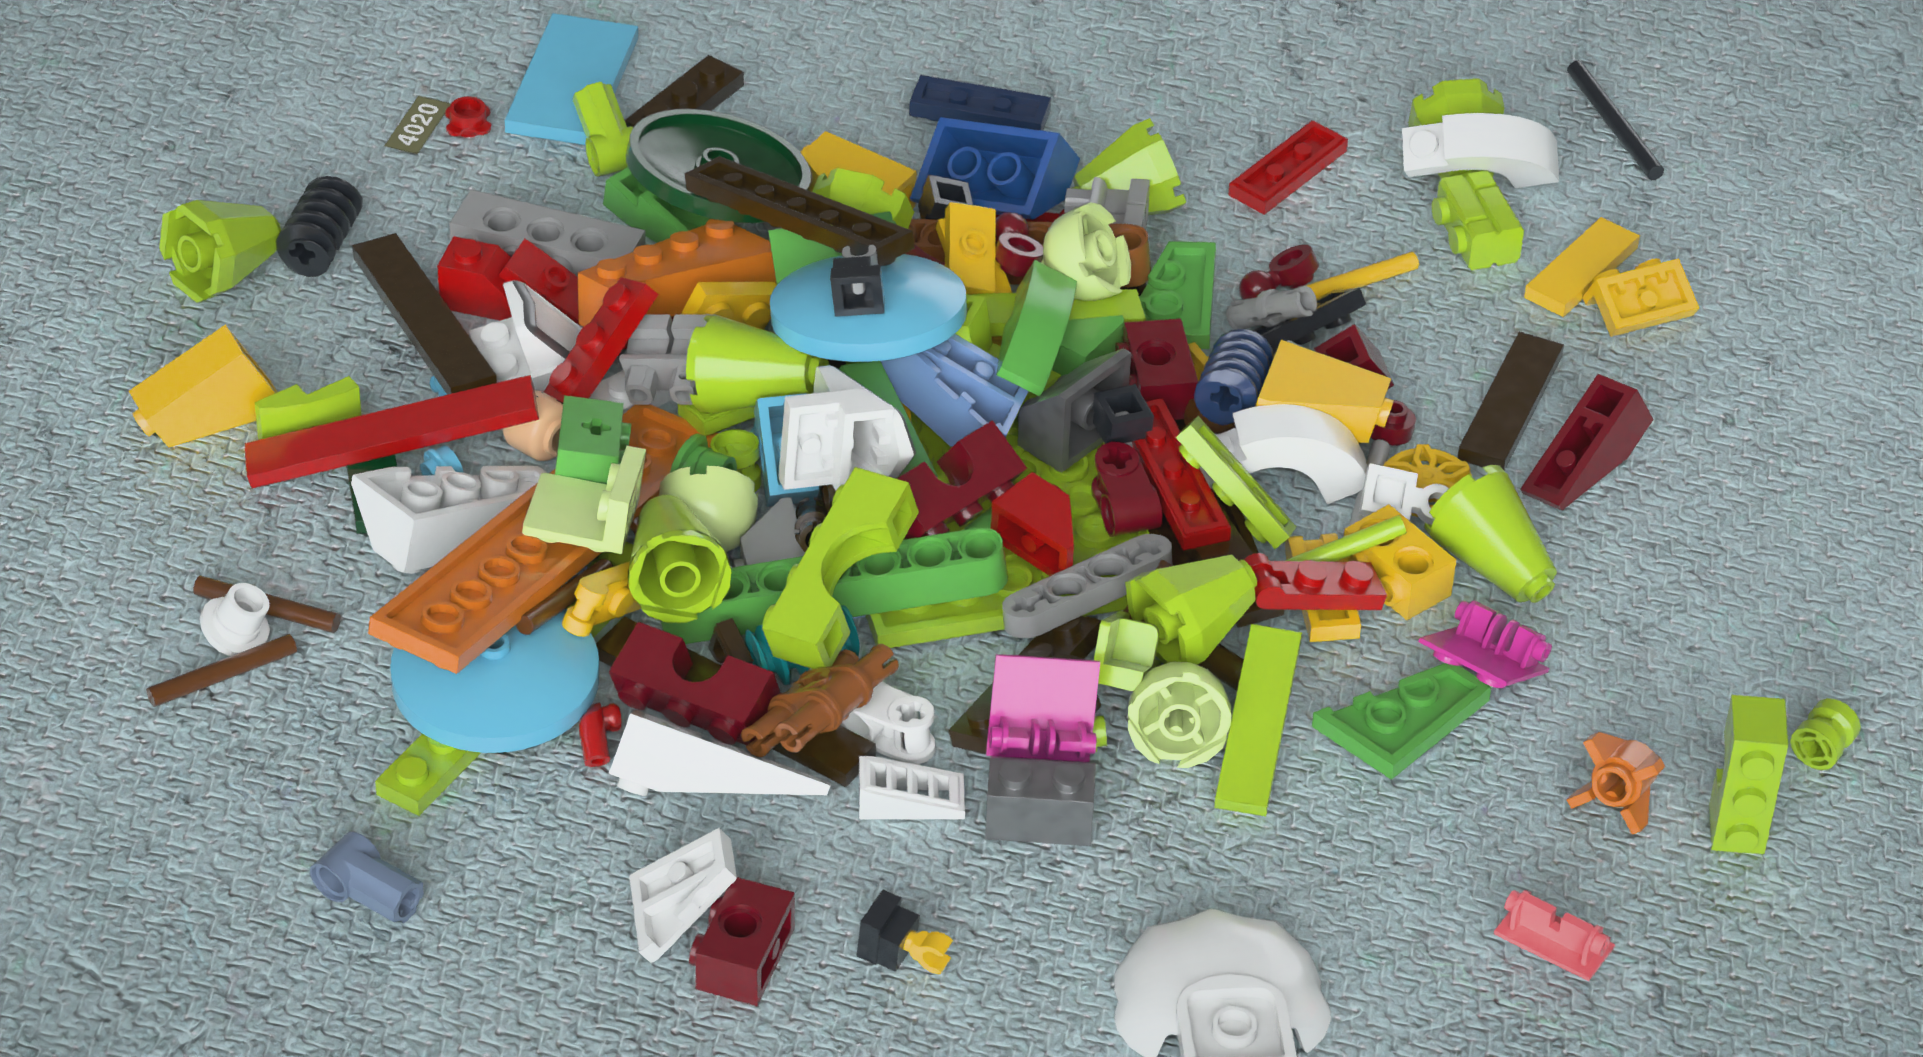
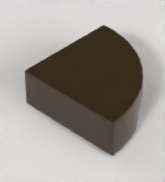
M733 618L716 623L708 646L714 659L721 664L724 663L729 655L752 664L753 659Z

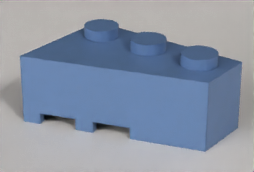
M956 334L926 351L906 357L880 361L900 401L950 447L992 420L1004 437H1006L1028 393L1027 390L996 375L999 359Z

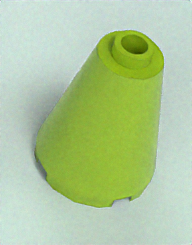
M707 315L703 318L707 321L705 327L696 326L691 335L687 350L686 379L693 380L696 384L698 395L689 394L693 405L700 412L714 414L753 407L759 398L803 393L812 394L814 393L816 367L828 366L829 362L828 359L808 355L790 347L773 332L726 317Z
M1499 465L1482 467L1487 475L1475 480L1471 474H1468L1450 487L1438 499L1429 512L1435 520L1432 525L1425 522L1424 529L1435 542L1517 602L1522 603L1530 600L1532 603H1536L1553 590L1555 586L1553 579L1556 576L1557 570L1509 475Z
M661 495L652 498L643 506L640 512L630 559L628 585L632 596L641 606L642 611L649 617L666 623H687L698 619L697 614L709 607H712V610H714L722 603L730 588L731 567L725 550L683 500L672 495Z

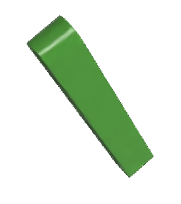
M974 528L905 539L902 541L897 552L874 554L850 566L838 580L834 588L833 598L841 606L845 605L852 617L997 593L1008 582L1003 540L999 533L989 528ZM803 556L732 567L730 588L720 605L712 610V607H709L697 614L698 619L687 623H666L660 621L662 630L683 638L685 644L711 640L716 623L733 618L741 635H745L747 629L755 633L757 626L763 624L767 609L772 604H776L786 587L787 577L791 568L795 564H799Z

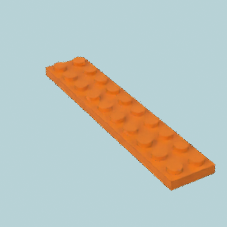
M651 404L634 405L622 416L623 423H631L629 446L646 449L640 497L633 520L640 515L643 506L649 500L659 496L660 483L670 473L672 463L685 441L694 434H700L684 418ZM716 432L706 436L709 448L712 438L719 433ZM555 469L550 474H555ZM536 483L370 616L368 634L389 643L397 649L405 650L425 659L441 669L458 674L520 622L523 614L553 594L602 552H595L588 547L563 542L549 543L522 533L523 523L537 486Z

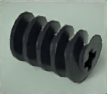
M332 176L318 177L307 185L276 240V249L280 259L289 269L306 277L320 276L328 270L330 262L333 261L363 207L362 196L359 191L349 182Z

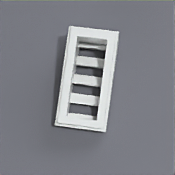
M859 756V819H965L964 774L886 758ZM918 790H928V796L918 794ZM939 790H949V800L939 798Z

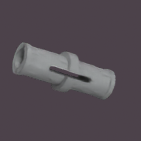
M1301 286L1293 290L1281 292L1271 289L1262 291L1256 298L1232 301L1230 303L1232 306L1227 307L1226 316L1229 325L1234 330L1258 325L1270 327L1275 326L1281 321L1285 322L1287 319L1313 315L1312 311H1315L1317 308V300L1313 290L1308 286Z

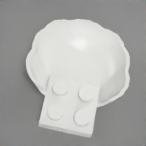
M1208 909L1172 922L1148 926L1128 950L1126 958L1118 966L1114 975V992L1118 1000L1114 1015L1117 1031L1130 1048L1144 1057H1157L1166 1036L1169 1034L1178 1036L1181 1057H1297L1292 1028L1295 1030L1301 1048L1305 1052H1310L1325 1038L1331 1022V1010L1327 1000L1321 993V980L1315 963L1310 954L1275 920L1246 918L1215 909Z

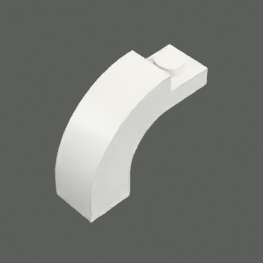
M1467 113L1442 116V123L1402 128L1404 172L1408 177L1457 170H1488L1507 177L1514 188L1559 182L1557 139L1548 128L1535 121L1503 114Z
M1269 404L1247 408L1233 413L1236 428L1216 435L1249 473L1266 468L1283 467L1295 469L1308 475L1316 483L1327 505L1363 490L1368 467L1365 455L1358 441L1343 423L1320 410L1293 404ZM1200 467L1209 487L1212 489V483L1215 481Z

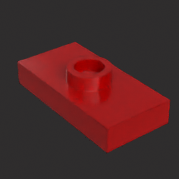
M524 238L498 276L507 282L516 280L525 283L579 325L578 276Z

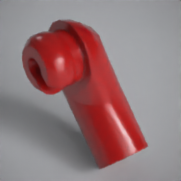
M600 702L592 704L581 717L579 734L584 763L588 767L603 766L611 760L606 731L616 732L622 727L620 708L615 703L601 706Z

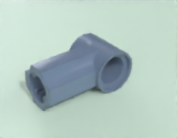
M357 832L345 834L310 867L311 880L316 888L328 899L335 902H344L350 897L394 923L397 921L405 923L416 912L418 903L424 895L423 882L382 860L378 850L371 841Z

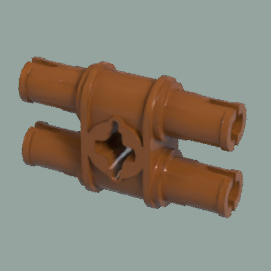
M877 644L859 659L854 652L844 649L839 652L832 666L810 669L802 673L799 679L792 683V687L788 691L777 694L771 699L767 713L742 731L741 737L743 742L751 740L754 736L757 737L746 746L748 751L752 755L762 758L778 743H781L786 750L797 753L819 733L831 732L839 728L843 720H846L855 708L863 707L870 702L873 689L898 670L899 664L897 659L891 660L885 666L883 665L894 655L893 651L884 644Z

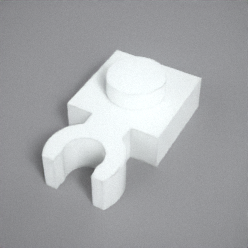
M1370 463L1366 470L1358 515L1366 517L1389 504L1408 520H1410L1411 513H1415L1423 522L1432 525L1435 519L1429 513L1431 507L1428 500L1432 498L1439 499L1449 488L1441 484H1432L1424 489L1416 487L1417 473Z

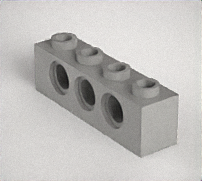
M475 190L469 191L449 223L450 241L455 236L496 244L511 257L520 243L526 238L576 276H578V272L596 266L603 259L617 258L633 252L638 246L646 245L645 230Z

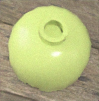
M1092 202L1072 209L1051 224L1044 239L1043 258L1041 260L1042 264L1076 280L1077 286L1074 299L1097 301L1117 295L1123 291L1120 287L1129 284L1131 279V260L1124 236L1115 238L1112 229L1108 225L1116 222L1115 219L1103 206Z
M707 466L706 474L690 475L691 467L680 468L667 474L660 483L659 496L672 495L683 500L725 552L740 546V538L755 524L758 511V493H754L755 483L749 477L735 470L719 466Z
M1169 662L1152 668L1145 674L1142 682L1137 685L1135 691L1130 696L1128 703V732L1135 747L1152 762L1160 764V759L1181 760L1177 768H1189L1210 760L1222 750L1227 741V733L1231 724V704L1221 681L1206 668L1190 662Z

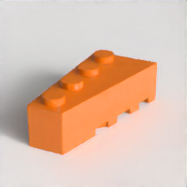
M710 219L706 222V225L690 231L673 233L670 238L658 243L638 246L633 252L617 258L603 259L596 266L578 272L579 325L584 327L591 322L603 304L605 293L618 282L620 277L646 283L659 294L646 315H670L671 317L682 313L698 282H776L770 241L735 225L733 221Z

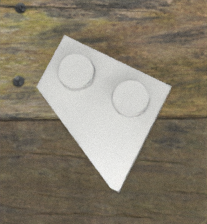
M720 828L629 875L639 953L650 963L658 960L737 879L731 839Z

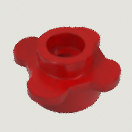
M466 96L454 100L450 107L445 110V116L450 119V123L446 125L447 133L451 136L475 137L489 133L491 131V123L487 121V117L490 115V108L481 99Z

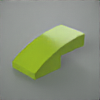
M350 376L309 394H306L298 384H295L254 402L259 440L362 415L360 389Z

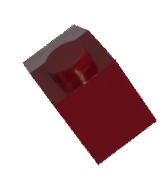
M1597 374L1520 488L1521 492L1526 496L1562 511L1625 461L1654 420L1638 390Z

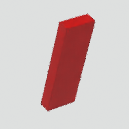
M1312 120L1229 183L1228 195L1265 215L1347 152L1348 139Z

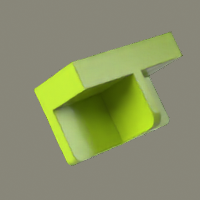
M1118 611L1103 619L1100 623L1093 659L1100 661L1098 684L1135 691L1145 674L1152 668L1162 664L1160 660L1155 659L1160 633L1154 624L1129 619L1130 613Z

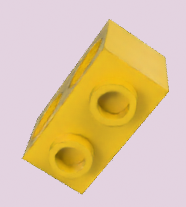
M1388 504L1344 529V537L1397 515H1400L1407 533L1346 557L1344 562H1371L1387 593L1384 604L1394 609L1405 620H1409L1451 596L1456 559Z

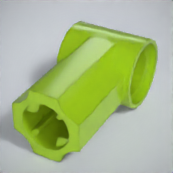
M601 81L586 85L583 89L574 93L572 100L586 135L585 147L590 168L597 177L622 171L628 167L626 150L633 127L626 126L611 84H604Z

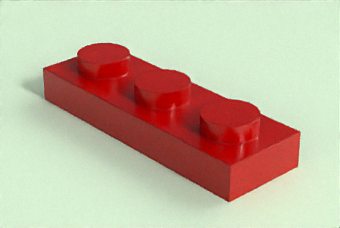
M620 277L618 282L605 293L603 304L591 322L585 325L578 333L576 344L564 362L553 370L549 384L543 392L562 403L564 402V395L589 399L659 294L646 283Z

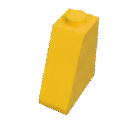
M824 131L815 141L806 145L800 152L806 159L811 171V182L808 191H813L819 175L825 173L828 178L831 170L841 168L876 176L884 181L882 188L884 192L892 196L894 188L906 194L912 208L916 207V203L910 199L917 176V171L827 131Z
M226 324L129 390L138 407L132 413L138 425L148 437L156 433L169 448L255 422L254 402L278 392L270 378Z
M1281 340L1256 406L1293 404L1314 408L1338 419L1353 433L1358 443H1369L1374 426L1385 427L1394 400L1385 397L1391 378Z

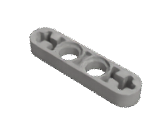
M1157 534L1140 535L1012 593L1002 603L1004 629L1014 637H1036L1127 595L1125 582L1143 572L1155 570L1160 560H1165L1173 565L1171 542L1168 538ZM1104 575H1118L1114 577H1101ZM1063 594H1077V595L1066 596V597L1059 596V595H1063Z

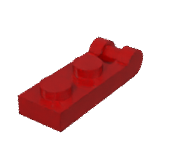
M1262 553L1251 554L1244 559L1250 565L1257 578V586L1254 587L1255 602L1261 609L1382 610L1387 597V593L1371 562L1269 561L1268 557Z

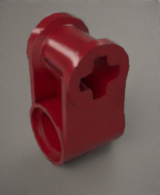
M1109 442L1102 445L1095 454L1094 462L1098 475L1093 479L1091 492L1101 512L1103 524L1108 535L1116 537L1161 527L1162 508L1157 490L1149 481L1137 451L1130 445L1121 442Z

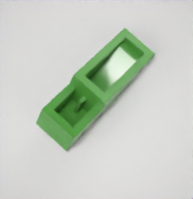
M629 167L606 179L603 205L630 227L645 230V237L656 243L670 238L673 233L690 231L706 225V222L712 219L685 211L660 199L637 181Z
M1034 260L1017 288L1013 313L1004 326L997 376L1040 397L1045 389L1063 340L1075 297L1076 280Z

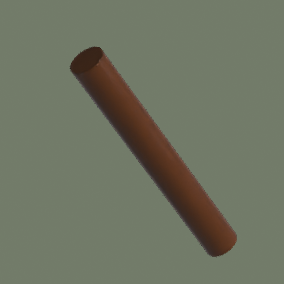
M600 559L564 584L553 594L522 615L521 621L516 624L518 631L524 635H529L577 601L574 593L580 579L613 567L612 563L607 559Z
M199 575L194 583L193 593L208 599L225 597L234 584ZM266 594L270 604L266 615L335 633L339 628L341 620L339 613Z
M290 634L284 635L148 687L146 689L147 696L153 707L162 705L297 653L295 641Z

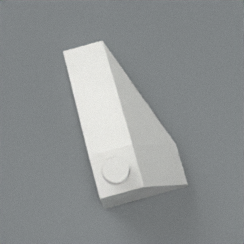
M436 466L435 475H411L409 467H389L354 474L351 485L373 550L390 562L396 570L413 574L420 572L421 569L433 567L538 483L541 473L547 472L539 466H483L480 469L479 475H470L463 472H455L452 466Z
M639 710L633 711L629 716L609 774L619 777L617 784L619 788L641 796H647L649 788L659 792L827 795L831 782L766 758H761L760 760L751 757V753L734 745L712 740V742L704 740L700 735L701 733L678 726L670 721Z

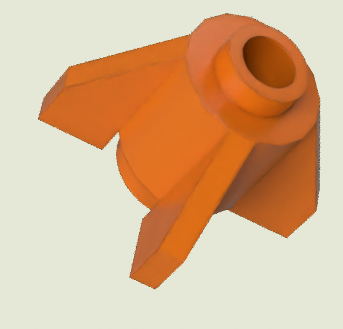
M1602 732L1590 735L1583 743L1595 764L1591 776L1592 781L1570 795L1567 799L1570 808L1572 809L1590 802L1597 797L1608 806L1624 807L1620 813L1631 834L1641 832L1648 824L1650 785L1665 768L1661 757L1646 744L1637 740H1625Z

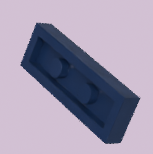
M920 75L909 102V116L925 118L930 121H939V118L942 117L1041 131L1044 130L1051 109V97L925 75Z

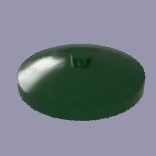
M698 109L667 110L649 115L640 120L633 127L629 137L626 162L637 181L660 199L700 216L738 223L765 222L750 215L741 214L737 210L720 203L710 202L705 197L687 191L684 173L719 156L809 190L811 171L804 156L780 135L740 117Z

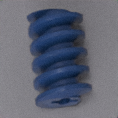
M1236 329L1221 335L1214 343L1194 393L1197 408L1208 420L1223 426L1234 423L1233 413L1256 406L1257 399L1274 359L1272 347L1266 338L1255 331Z

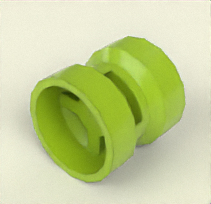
M738 429L723 431L714 436L711 440L710 448L715 452L734 457L737 464V472L749 477L755 483V493L762 483L761 469L756 463L760 456L758 437L752 432Z
M1831 698L1820 700L1808 714L1807 720L1803 721L1792 733L1790 740L1792 750L1805 765L1818 770L1830 769L1843 755L1844 748H1847L1859 735L1861 729L1859 718L1846 703Z

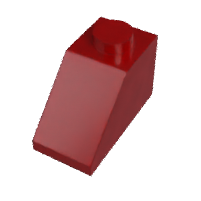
M453 236L437 265L440 296L449 309L454 312L499 321L512 317L503 283L507 281L498 276L511 257L499 245Z
M1031 472L992 501L991 529L1000 534L1005 548L1049 576L1073 566L1074 538L1070 495L1063 492L1058 486Z

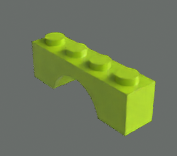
M854 467L846 483L838 487L830 511L823 523L818 524L814 528L810 537L809 547L800 563L795 564L791 568L787 577L786 587L776 604H772L765 613L762 629L773 657L811 669L833 665L851 633L840 603L833 598L834 588L842 574L859 560L874 554L897 552L919 513L909 482Z

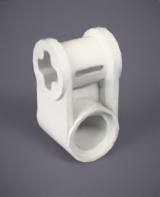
M883 681L873 689L870 702L863 707L855 708L841 724L842 727L876 743V752L891 757L896 761L919 765L930 760L936 751L935 738L930 733V726L934 721V707L931 702L923 697L911 695L891 687Z

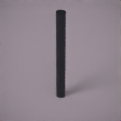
M1581 61L1572 62L1567 68V73L1650 180L1659 179L1664 173L1662 165Z

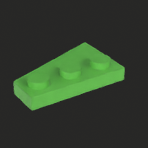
M1169 241L1149 273L1148 284L1141 296H1139L1146 321L1181 318L1188 344L1195 342L1200 349H1210L1216 242Z
M1444 663L1399 680L1398 688L1374 696L1369 691L1353 697L1352 705L1337 711L1326 707L1313 712L1312 727L1392 780L1490 700L1492 686L1481 682L1475 675L1461 666Z

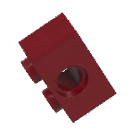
M1182 319L1124 322L1123 342L1116 343L1115 351L1124 348L1131 352L1129 385L1136 384L1146 402L1163 398L1173 419H1184L1186 406L1190 399H1194L1198 379Z
M737 877L727 888L724 896L720 895L712 904L708 919L709 926L705 934L698 933L690 950L689 964L695 966L696 990L758 1006L795 929V892Z

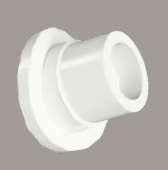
M238 583L229 589L225 597L211 599L204 605L200 615L201 629L208 642L219 652L228 656L266 643L270 633L269 624L265 618L270 605L268 597L261 589L252 584Z

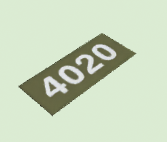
M418 96L384 146L418 154L451 103Z

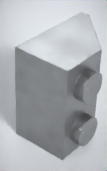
M1123 348L1084 362L1068 375L1061 376L1055 384L1042 392L1040 397L1037 396L1027 400L1019 409L1018 446L1062 473L1101 445L1104 441L1093 424L1094 393L1129 386L1131 352Z
M991 756L985 839L1091 846L1096 762Z

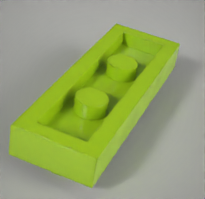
M1199 416L1183 428L1176 436L1177 440L1181 443L1179 450L1182 456L1194 468L1199 469L1202 467L1215 481L1212 483L1215 493L1228 506L1235 504L1247 517L1245 521L1246 527L1259 542L1265 544L1268 541L1274 549H1277L1292 535L1297 526Z

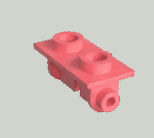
M1513 890L1509 894L1504 909L1509 911V913L1494 930L1495 935L1587 981H1590L1615 948V944L1610 942V937L1603 934V927L1599 925L1594 926L1567 912L1561 918L1556 915L1557 907L1533 896L1532 892L1524 890L1522 893Z

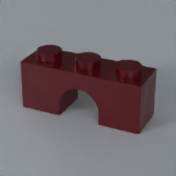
M993 420L960 439L937 461V464L948 478L949 484L938 479L925 461L896 478L909 482L919 511L903 540L949 533L950 530L947 525L953 521L959 527H962L984 510L980 504L987 500L992 504L994 499L1014 486L1013 481L1027 469Z
M638 622L609 670L618 697L623 703L636 710H645L647 707L660 712L669 721L681 727L687 728L690 725H694L707 730L715 739L725 744L734 745L738 742L747 746L757 738L754 736L751 740L743 742L741 733L746 727L751 726L767 713L771 699L781 693L774 672L728 655L719 671L711 678L700 682L686 681L684 679L693 663L683 638Z

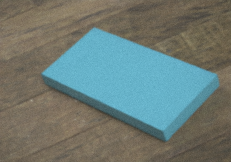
M552 13L505 118V133L585 145L586 135L572 100L574 93L580 91L586 85L602 81L604 84H611L615 94L637 43L638 26Z

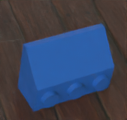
M940 117L910 199L914 203H919L928 175L967 182L973 206L996 209V214L998 215L1014 212L1020 214L1023 218L1035 219L1065 200L1067 188H1070L1080 158L1060 133Z

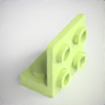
M626 445L621 464H611L607 485L550 473H541L523 523L522 533L549 543L563 542L588 547L595 552L622 554L639 502L646 449Z

